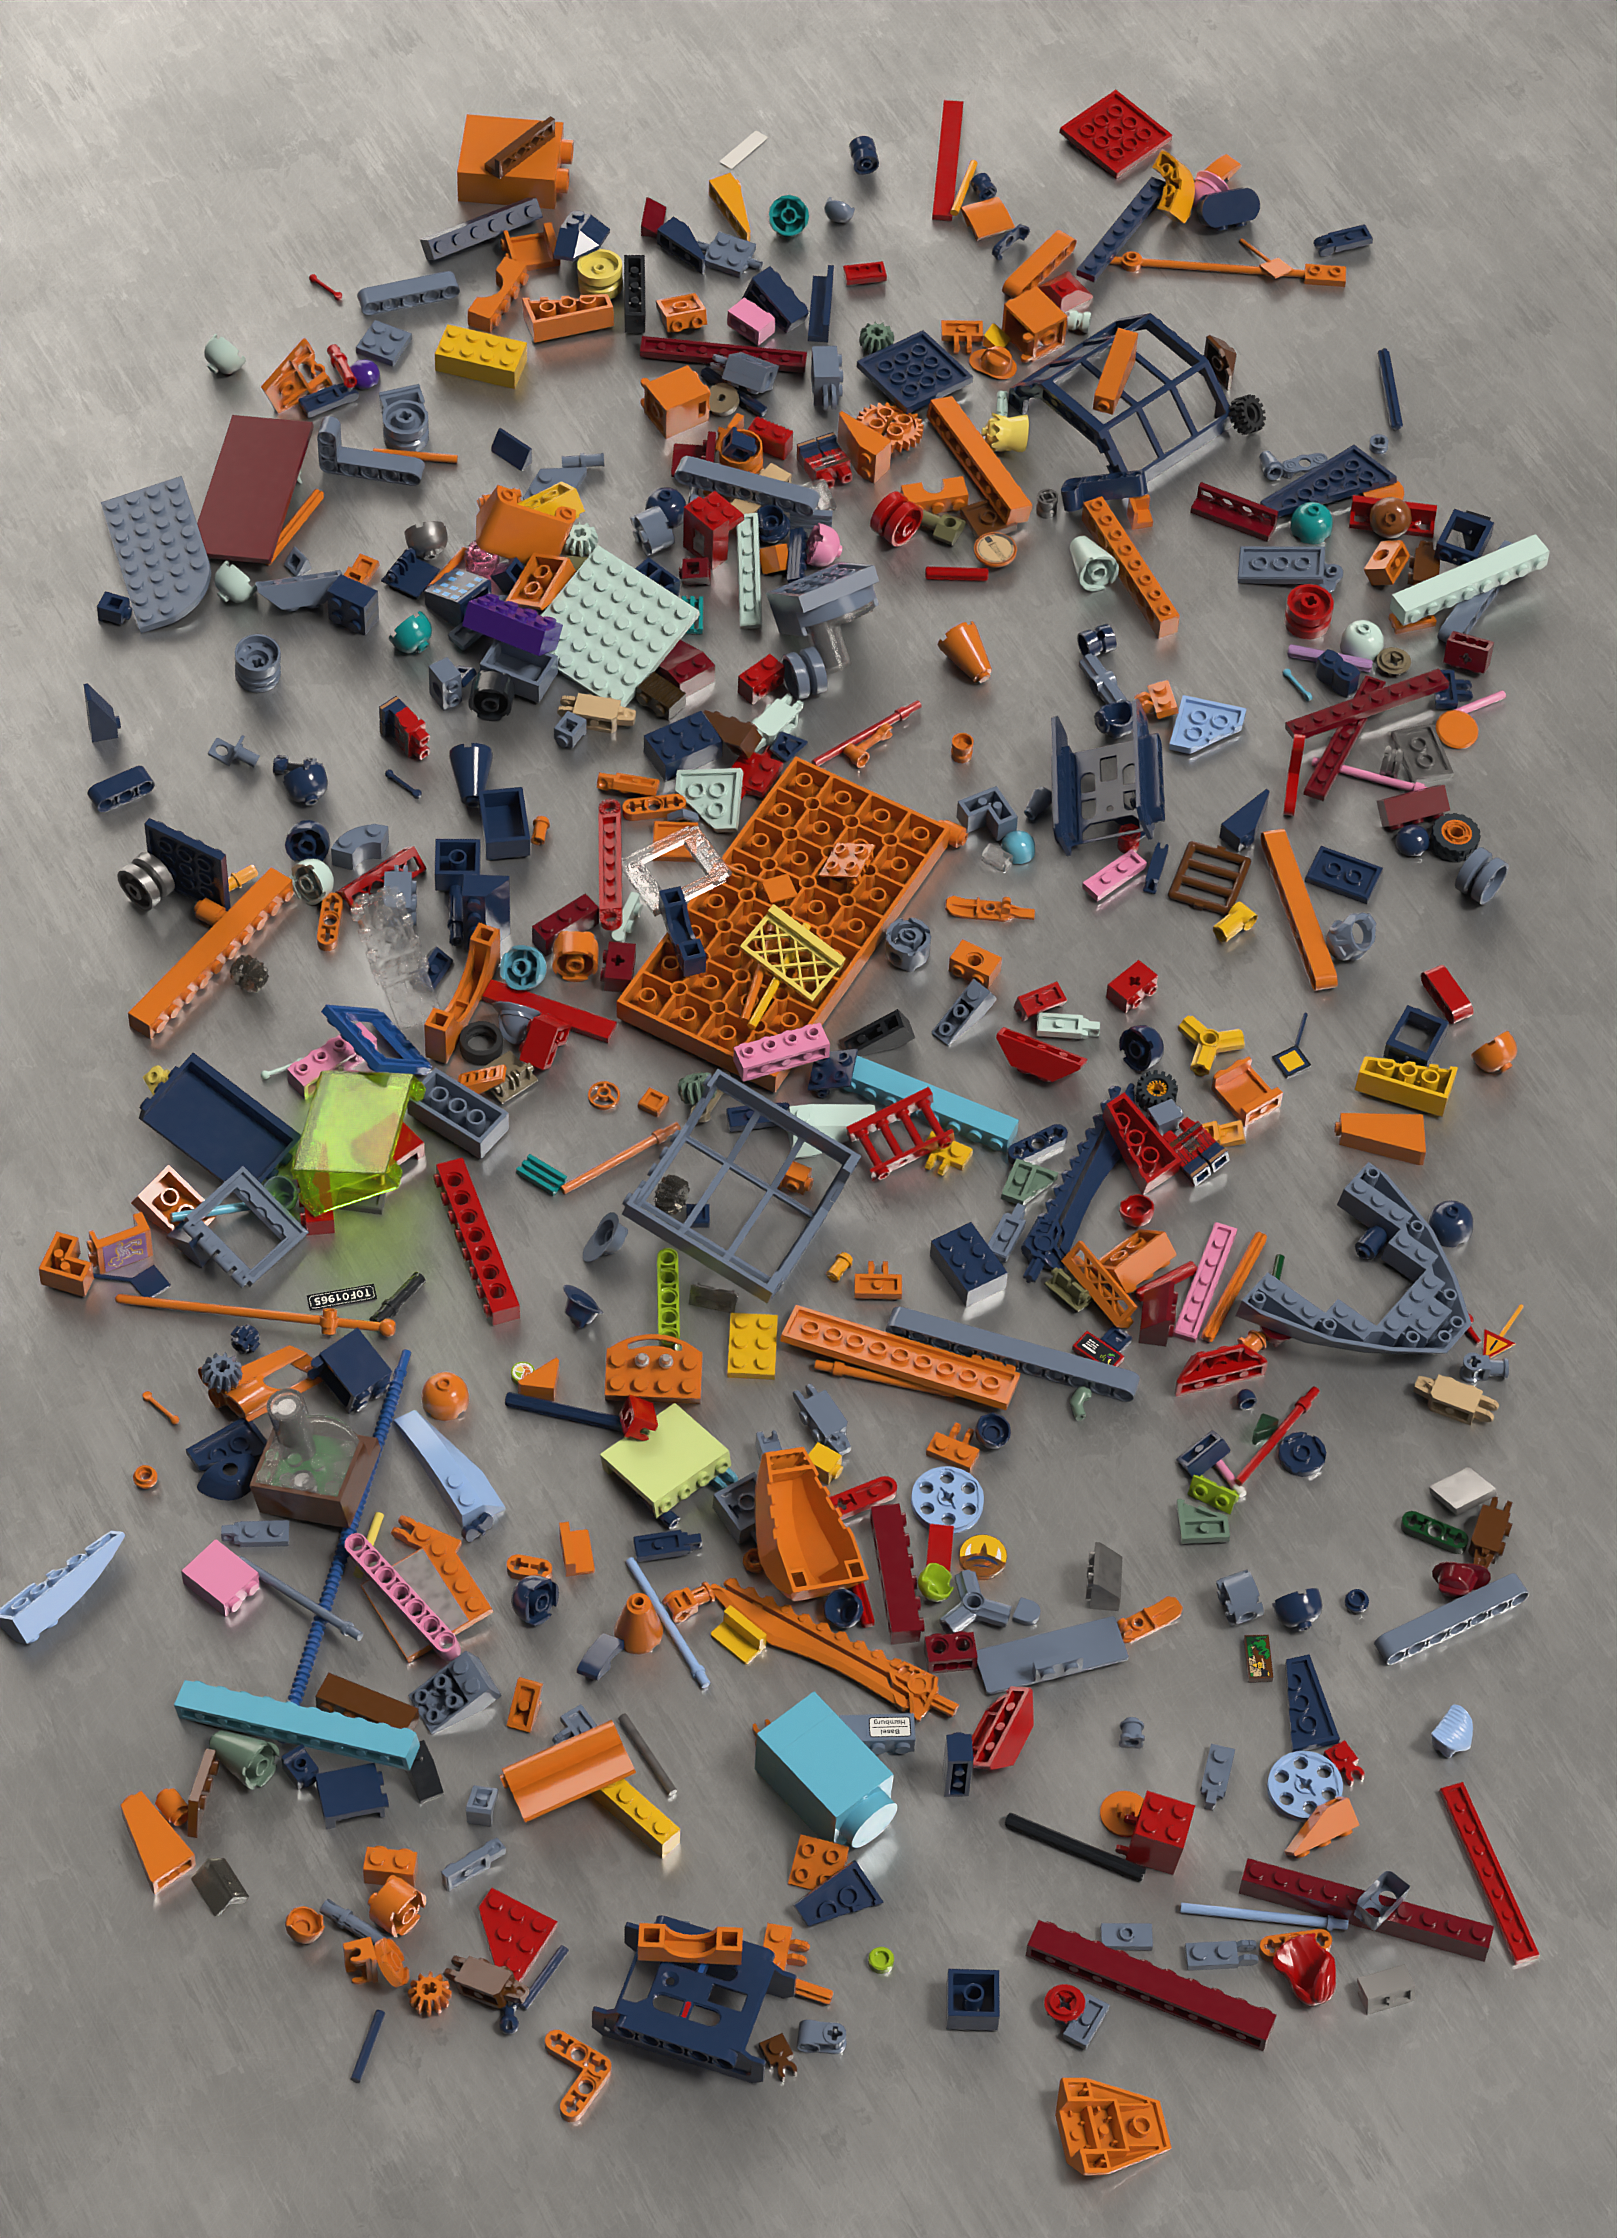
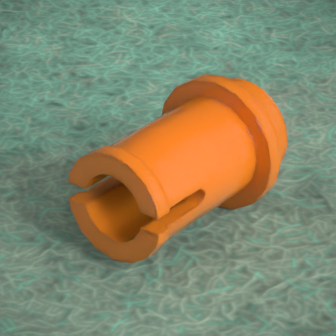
M537 816L533 820L534 829L530 840L535 845H543L547 829L550 828V823L547 817Z

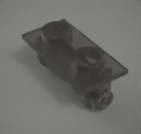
M701 1283L697 1285L691 1284L689 1305L735 1313L739 1293H735V1290L714 1289V1287L701 1285Z

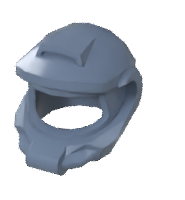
M1363 912L1359 914L1353 913L1343 922L1340 920L1333 922L1326 936V945L1329 953L1334 958L1342 961H1356L1369 950L1375 942V926L1377 924L1371 914ZM1354 923H1357L1362 929L1363 941L1361 944L1355 943L1352 934Z

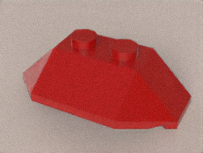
M1003 1027L996 1035V1039L1010 1066L1017 1068V1071L1021 1073L1036 1075L1038 1079L1045 1082H1054L1080 1070L1088 1060L1006 1027Z
M1243 1343L1221 1346L1216 1350L1208 1352H1197L1190 1356L1176 1380L1174 1394L1178 1397L1263 1376L1266 1373L1268 1362L1266 1358Z
M1011 1686L1006 1690V1694L999 1697L985 1710L972 1735L973 1768L994 1770L1014 1765L1034 1726L1033 1690L1031 1688Z

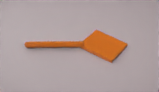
M725 865L727 870L762 883L770 903L798 897L789 874L764 880L732 866Z

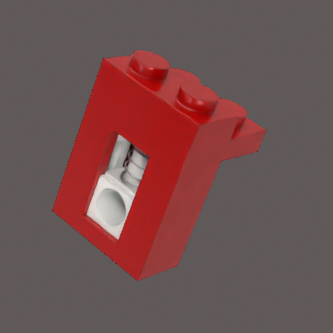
M716 491L704 499L698 496L684 506L683 547L696 558L708 557L711 570H714L728 560L729 531L744 521V514Z

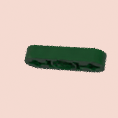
M1408 1511L1402 1517L1401 1530L1409 1536L1453 1554H1461L1467 1549L1468 1535L1458 1528L1416 1511ZM1411 1520L1416 1522L1413 1526L1408 1525ZM1423 1524H1424V1525H1425L1424 1531H1421V1528H1422V1526H1423ZM1436 1528L1441 1532V1535L1433 1537L1428 1533V1530ZM1445 1534H1448L1447 1540L1445 1541ZM1456 1539L1461 1540L1458 1545L1454 1544Z

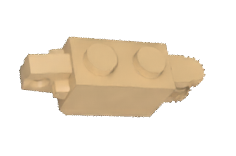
M578 693L577 697L564 695L560 699V704L563 706H559L557 714L561 717L567 711H570L586 719V729L606 733L615 732L618 725L633 726L636 719V710L622 707L621 700L593 696L591 694Z
M1439 1374L1437 1379L1419 1376L1414 1386L1413 1392L1429 1400L1428 1407L1430 1411L1468 1425L1472 1424L1474 1418L1487 1423L1492 1422L1494 1415L1490 1410L1497 1411L1499 1403L1496 1400L1482 1395L1483 1391L1475 1386L1466 1385L1455 1381L1451 1377H1444Z

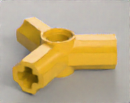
M1189 1015L1178 1026V1031L1197 1047L1190 1070L1198 1076L1209 1075L1214 1058L1219 1052L1244 1049L1245 1046L1244 1035L1240 1029L1217 1032L1213 1029H1207L1195 1017Z

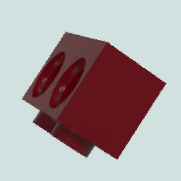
M958 1631L954 1634L942 1635L935 1633L925 1636L924 1655L927 1672L935 1674L976 1670L978 1656L974 1632ZM959 1648H964V1649H966L967 1651H960V1650H958V1649H959ZM939 1650V1651H942L943 1653L938 1654V1653H935V1652H933V1651Z

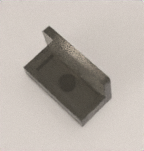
M208 1858L191 1877L192 1882L214 1916H220L230 1904H244L249 1898V1895L225 1858Z

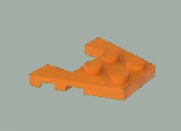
M305 338L299 342L261 386L278 414L297 405L299 398L333 385L329 376L324 371L309 383L306 382L298 366L315 353Z

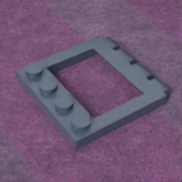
M244 1166L184 1219L186 1224L182 1227L193 1240L198 1235L201 1237L197 1244L209 1256L215 1252L218 1254L213 1260L226 1273L231 1269L235 1271L230 1277L241 1288L246 1284L251 1287L309 1233ZM232 1192L282 1240L252 1269L202 1221Z

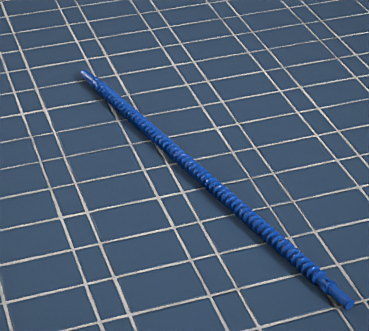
M406 1349L402 1350L398 1366L394 1369L393 1380L390 1381V1386L387 1388L388 1392L386 1393L384 1404H382L383 1409L380 1410L381 1415L378 1416L379 1421L376 1422L377 1426L374 1429L373 1437L378 1438L381 1447L380 1453L351 1527H342L343 1532L340 1534L341 1538H339V1543L333 1556L334 1561L331 1562L332 1567L329 1568L330 1573L327 1574L328 1579L325 1581L326 1585L323 1587L324 1591L319 1599V1605L330 1612L332 1611L331 1606L334 1605L333 1600L336 1599L337 1588L340 1586L339 1582L342 1580L341 1576L347 1563L346 1558L349 1557L345 1548V1540L349 1535L357 1533L356 1529L359 1527L358 1523L361 1521L360 1517L363 1515L362 1511L368 1498L367 1493L370 1492L369 1487L372 1486L373 1476L376 1474L375 1470L378 1468L377 1464L380 1461L379 1458L385 1445L384 1441L387 1440L386 1435L389 1434L388 1429L391 1428L390 1424L396 1411L395 1406L398 1405L399 1395L402 1393L401 1389L404 1386L402 1382L407 1375L406 1369L411 1357V1351ZM317 1615L313 1617L314 1621L311 1624L310 1634H308V1640H306V1646L304 1647L305 1652L302 1653L303 1658L300 1659L301 1664L298 1665L299 1670L296 1671L297 1676L294 1677L295 1682L292 1683L291 1695L288 1696L289 1701L287 1702H293L298 1706L303 1702L302 1697L305 1695L303 1691L307 1689L305 1685L309 1682L308 1679L311 1676L310 1673L314 1666V1660H316V1654H318L317 1648L320 1647L319 1642L322 1641L321 1636L324 1635L323 1630L326 1629L325 1624L328 1623Z

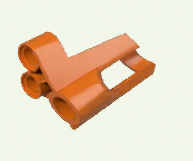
M288 1345L242 1366V1379L239 1381L237 1388L231 1387L229 1393L224 1389L217 1393L216 1388L208 1390V1396L216 1408L228 1405L235 1414L250 1422L273 1409L274 1403L281 1397H295L319 1384L322 1380L320 1377L314 1380L306 1378L287 1389L272 1388L264 1383V1377L288 1364L305 1373H308L313 1368L311 1366L313 1358L308 1353ZM202 1367L198 1368V1374L201 1381L203 1382L201 1373Z

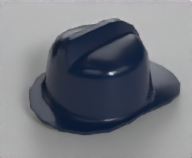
M572 1285L563 1286V1290L568 1297L565 1313L578 1328H583L585 1324H591L598 1314L604 1313L586 1292Z

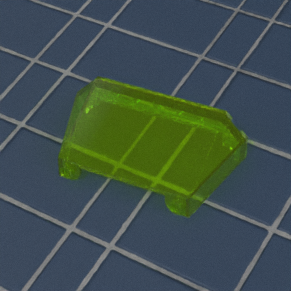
M349 1069L324 1070L320 1072L291 1168L293 1180H298L301 1192L298 1193L300 1202L315 1217L324 1212L399 1187L402 1169L393 1159L394 1151L409 1098L416 1102L421 1101L426 1091L424 1084L413 1074L377 1073L374 1071Z

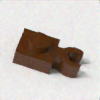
M783 2033L759 2043V2048L769 2068L778 2067L777 2075L781 2082L785 2081L784 2070H790L794 2077L797 2076V2066L789 2061L793 2059L794 2054Z

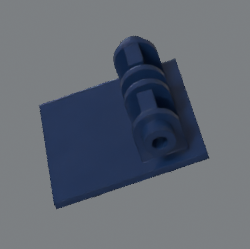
M410 547L404 550L403 554L381 579V582L418 598L439 573L440 569L417 559L416 551Z
M858 1049L830 1051L828 1058L814 1061L807 1090H816L820 1098H826L830 1094V1089L850 1087Z

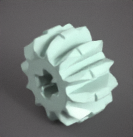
M580 522L577 525L573 524L564 545L565 551L571 552L572 556L576 554L580 557L583 554L590 556L591 551L595 550L598 542L595 527H589L588 523L581 525Z

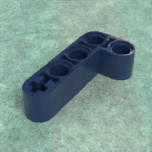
M1143 470L1070 478L1061 487L1064 511L1067 512L1080 510L1083 507V502L1101 496L1106 501L1139 497L1148 493L1145 472Z

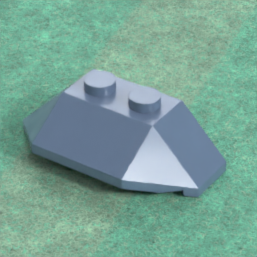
M341 570L260 581L255 582V585L261 595L282 610L296 611L299 607L316 608L320 604L326 603L327 590L342 572Z

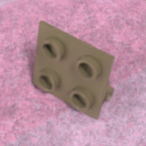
M510 1050L481 1068L484 1069L503 1064L507 1067L505 1082L489 1089L501 1104L538 1081L532 1074V1071H534L533 1066L530 1063H522Z

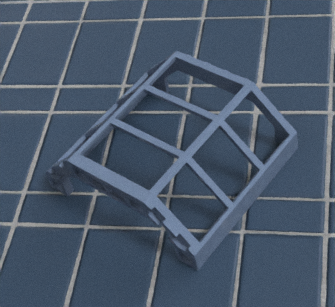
M717 1069L713 1076L709 1074L702 1085L705 1087L702 1097L682 1130H676L670 1139V1142H672L670 1148L665 1146L659 1156V1159H661L659 1164L654 1163L647 1174L650 1177L647 1182L642 1180L633 1194L629 1192L622 1203L625 1206L622 1215L760 1300L768 1303L775 1296L776 1292L780 1290L823 1224L828 1212L855 1170L861 1155ZM717 1089L755 1111L728 1158H725L690 1136ZM761 1115L798 1137L771 1185L734 1163L735 1158ZM804 1142L842 1164L815 1212L777 1189ZM687 1143L723 1166L683 1224L646 1200L683 1145ZM730 1169L766 1191V1193L727 1251L690 1227ZM774 1196L807 1216L810 1220L773 1276L769 1277L734 1254L771 1197Z

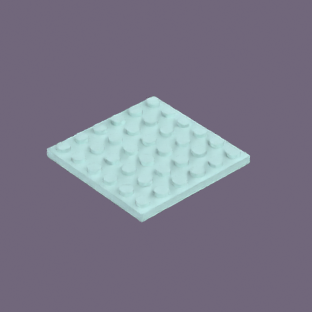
M598 545L541 616L553 617L557 620L556 622L563 624L557 649L549 652L558 656V672L594 696L621 700V706L626 707L636 695V686L657 669L699 617L700 612Z

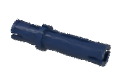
M452 885L448 889L449 920L447 921V927L450 930L449 943L452 946H461L464 943L463 888L459 885Z

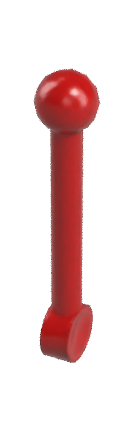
M315 274L309 276L311 282H316L334 295L335 300L339 301L342 299L341 292L332 290L317 279Z

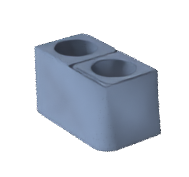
M1392 1871L1383 1872L1359 1897L1354 1915L1375 1931L1405 1900L1410 1885ZM1390 1891L1394 1893L1396 1902L1391 1907L1383 1906L1379 1902L1381 1892ZM1365 1909H1377L1380 1917H1373Z

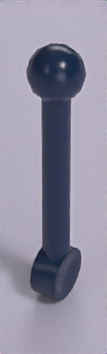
M391 769L385 771L386 777L394 779L413 793L415 799L421 798V790L413 789L394 775Z

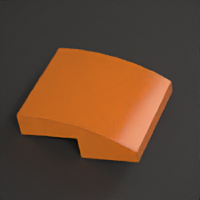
M999 197L960 208L967 227L970 226L976 242L1008 233L1015 228L1006 207Z

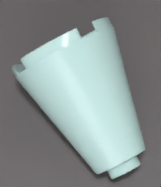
M1079 536L1071 542L1070 551L1079 583L1086 590L1099 591L1104 589V585L1110 582L1112 584L1115 581L1119 572V566L1112 555L1086 536Z

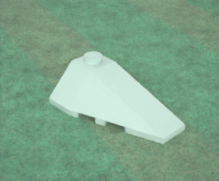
M808 1104L789 1106L787 1110L839 1143L850 1140L847 1136V1126L876 1112L875 1105ZM788 1132L790 1148L792 1150L798 1137ZM804 1142L795 1159L815 1157L822 1154V1152Z

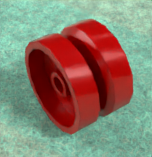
M894 491L884 497L877 505L870 520V527L879 536H884L890 544L899 547L910 540L916 533L923 519V510L916 503L909 501L902 493Z
M1312 584L1299 585L1292 589L1287 597L1284 624L1287 630L1292 635L1301 639L1311 640L1325 635L1331 625L1334 607L1332 595L1325 588Z

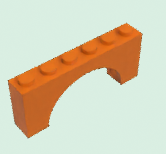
M478 923L470 938L465 969L452 1000L444 1011L433 1007L424 1024L425 1055L427 1058L445 1064L450 1059L460 1040V1033L468 1025L485 989L501 962L500 929Z

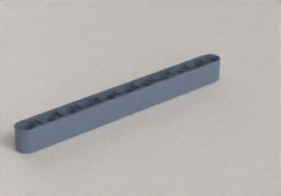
M894 1307L892 1309L885 1329L887 1333L969 1358L976 1354L982 1356L981 1359L986 1357L1003 1362L1005 1366L1010 1364L1015 1366L1016 1371L1074 1388L1084 1386L1089 1388L1092 1393L1120 1401H1132L1140 1381L1137 1373L1127 1369L904 1307Z

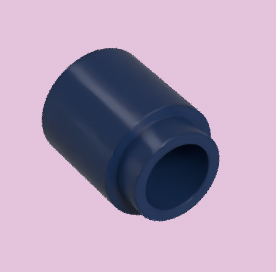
M1379 1226L1368 1228L1355 1244L1357 1255L1362 1259H1374L1386 1244L1387 1233Z

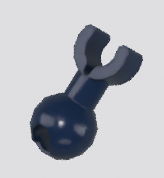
M513 2002L510 2007L506 2004L505 2007L501 2008L504 2016L499 2021V2028L504 2034H514L519 2028V2021L514 2016V2012L518 2009V2003Z

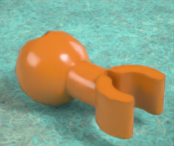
M315 354L302 362V364L310 367V375L313 379L316 377L314 370L321 373L325 372V367L322 364L316 363Z

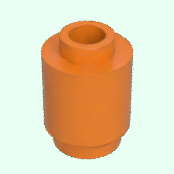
M949 820L938 821L951 827L948 840L949 845L958 848L966 843L968 833H966L965 827Z
M208 898L199 900L194 908V912H196L195 917L212 927L227 912L225 907Z
M166 1788L158 1793L155 1805L168 1822L173 1823L175 1826L185 1823L188 1820V1804L177 1790Z

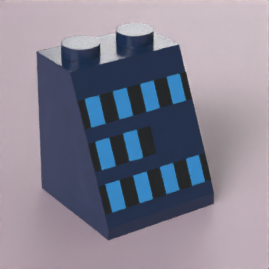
M458 568L445 573L441 579L429 585L424 591L425 605L454 628L464 621L469 601L492 594L491 581L489 579Z

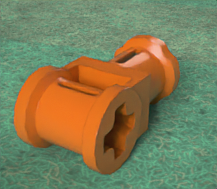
M705 1581L700 1587L691 1591L686 1587L670 1592L663 1598L662 1603L673 1614V1621L680 1623L697 1613L698 1606L708 1601L714 1602L715 1596L711 1586Z

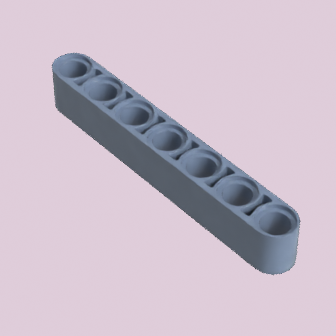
M691 456L682 457L674 474L675 479L684 485L711 492L716 491L718 494L763 506L774 505L782 511L804 517H811L820 499L819 493L811 488Z
M1504 540L1498 550L1513 543ZM1503 585L1492 588L1488 592L1480 593L1469 600L1459 602L1441 626L1437 638L1447 643L1453 631L1468 634Z
M1515 1573L1509 1574L1382 1634L1375 1640L1374 1645L1388 1665L1394 1664L1519 1605L1528 1598L1529 1592Z

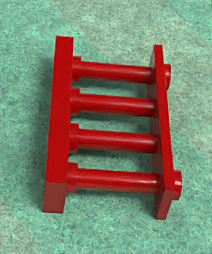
M929 1087L846 1127L847 1136L851 1143L856 1140L860 1141L874 1166L869 1169L872 1181L877 1178L879 1180L884 1179L890 1175V1172L936 1149H945L955 1141L953 1129L944 1132L930 1107L934 1101L933 1093ZM917 1110L922 1111L936 1137L923 1142L909 1117L911 1113ZM897 1120L902 1121L915 1147L905 1152L901 1150L889 1128L890 1124ZM876 1130L882 1132L895 1156L883 1163L868 1137L870 1133Z

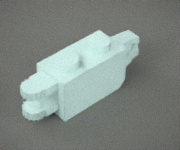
M787 694L781 700L777 698L772 704H769L765 708L764 713L752 721L758 727L757 731L763 737L756 747L755 753L762 747L766 748L768 745L771 747L779 732L782 731L789 734L798 725V714L803 709V702L799 700L791 707L790 704L793 696Z

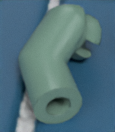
M1084 1386L1077 1388L1069 1401L1077 1421L1086 1418L1087 1415L1083 1403L1092 1396L1091 1390Z

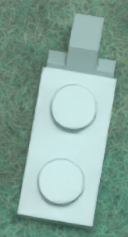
M1038 1013L1036 1036L1086 1039L1088 1037H1099L1100 1022L1089 1021V1019L1083 1018V1015Z

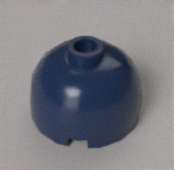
M661 487L649 494L645 502V510L659 506L668 520L666 522L668 527L673 526V528H677L683 523L686 501L680 492L670 487Z
M312 764L310 765L311 769L307 770L299 767L283 777L285 790L293 801L313 805L325 794L328 780L325 768L322 765Z
M303 820L294 824L287 833L285 842L286 853L293 861L298 860L300 862L305 859L323 861L330 847L329 833L323 825L313 820Z
M1137 1025L1123 1031L1120 1036L1119 1048L1120 1051L1124 1050L1126 1057L1123 1059L1131 1069L1141 1072L1152 1068L1160 1062L1164 1054V1044L1160 1034L1154 1028L1147 1025Z
M1447 1200L1440 1202L1433 1207L1427 1219V1223L1433 1229L1440 1245L1443 1247L1454 1248L1463 1242L1465 1244L1473 1232L1474 1221L1471 1211L1458 1201Z
M536 1574L524 1577L513 1589L511 1598L512 1609L520 1619L535 1626L543 1624L551 1617L552 1614L548 1612L552 1606H557L559 1599L558 1585L551 1579Z
M1305 1589L1307 1594H1299L1296 1591L1276 1599L1272 1606L1277 1619L1282 1625L1289 1628H1298V1631L1312 1628L1311 1623L1318 1620L1322 1613L1323 1605L1319 1589Z

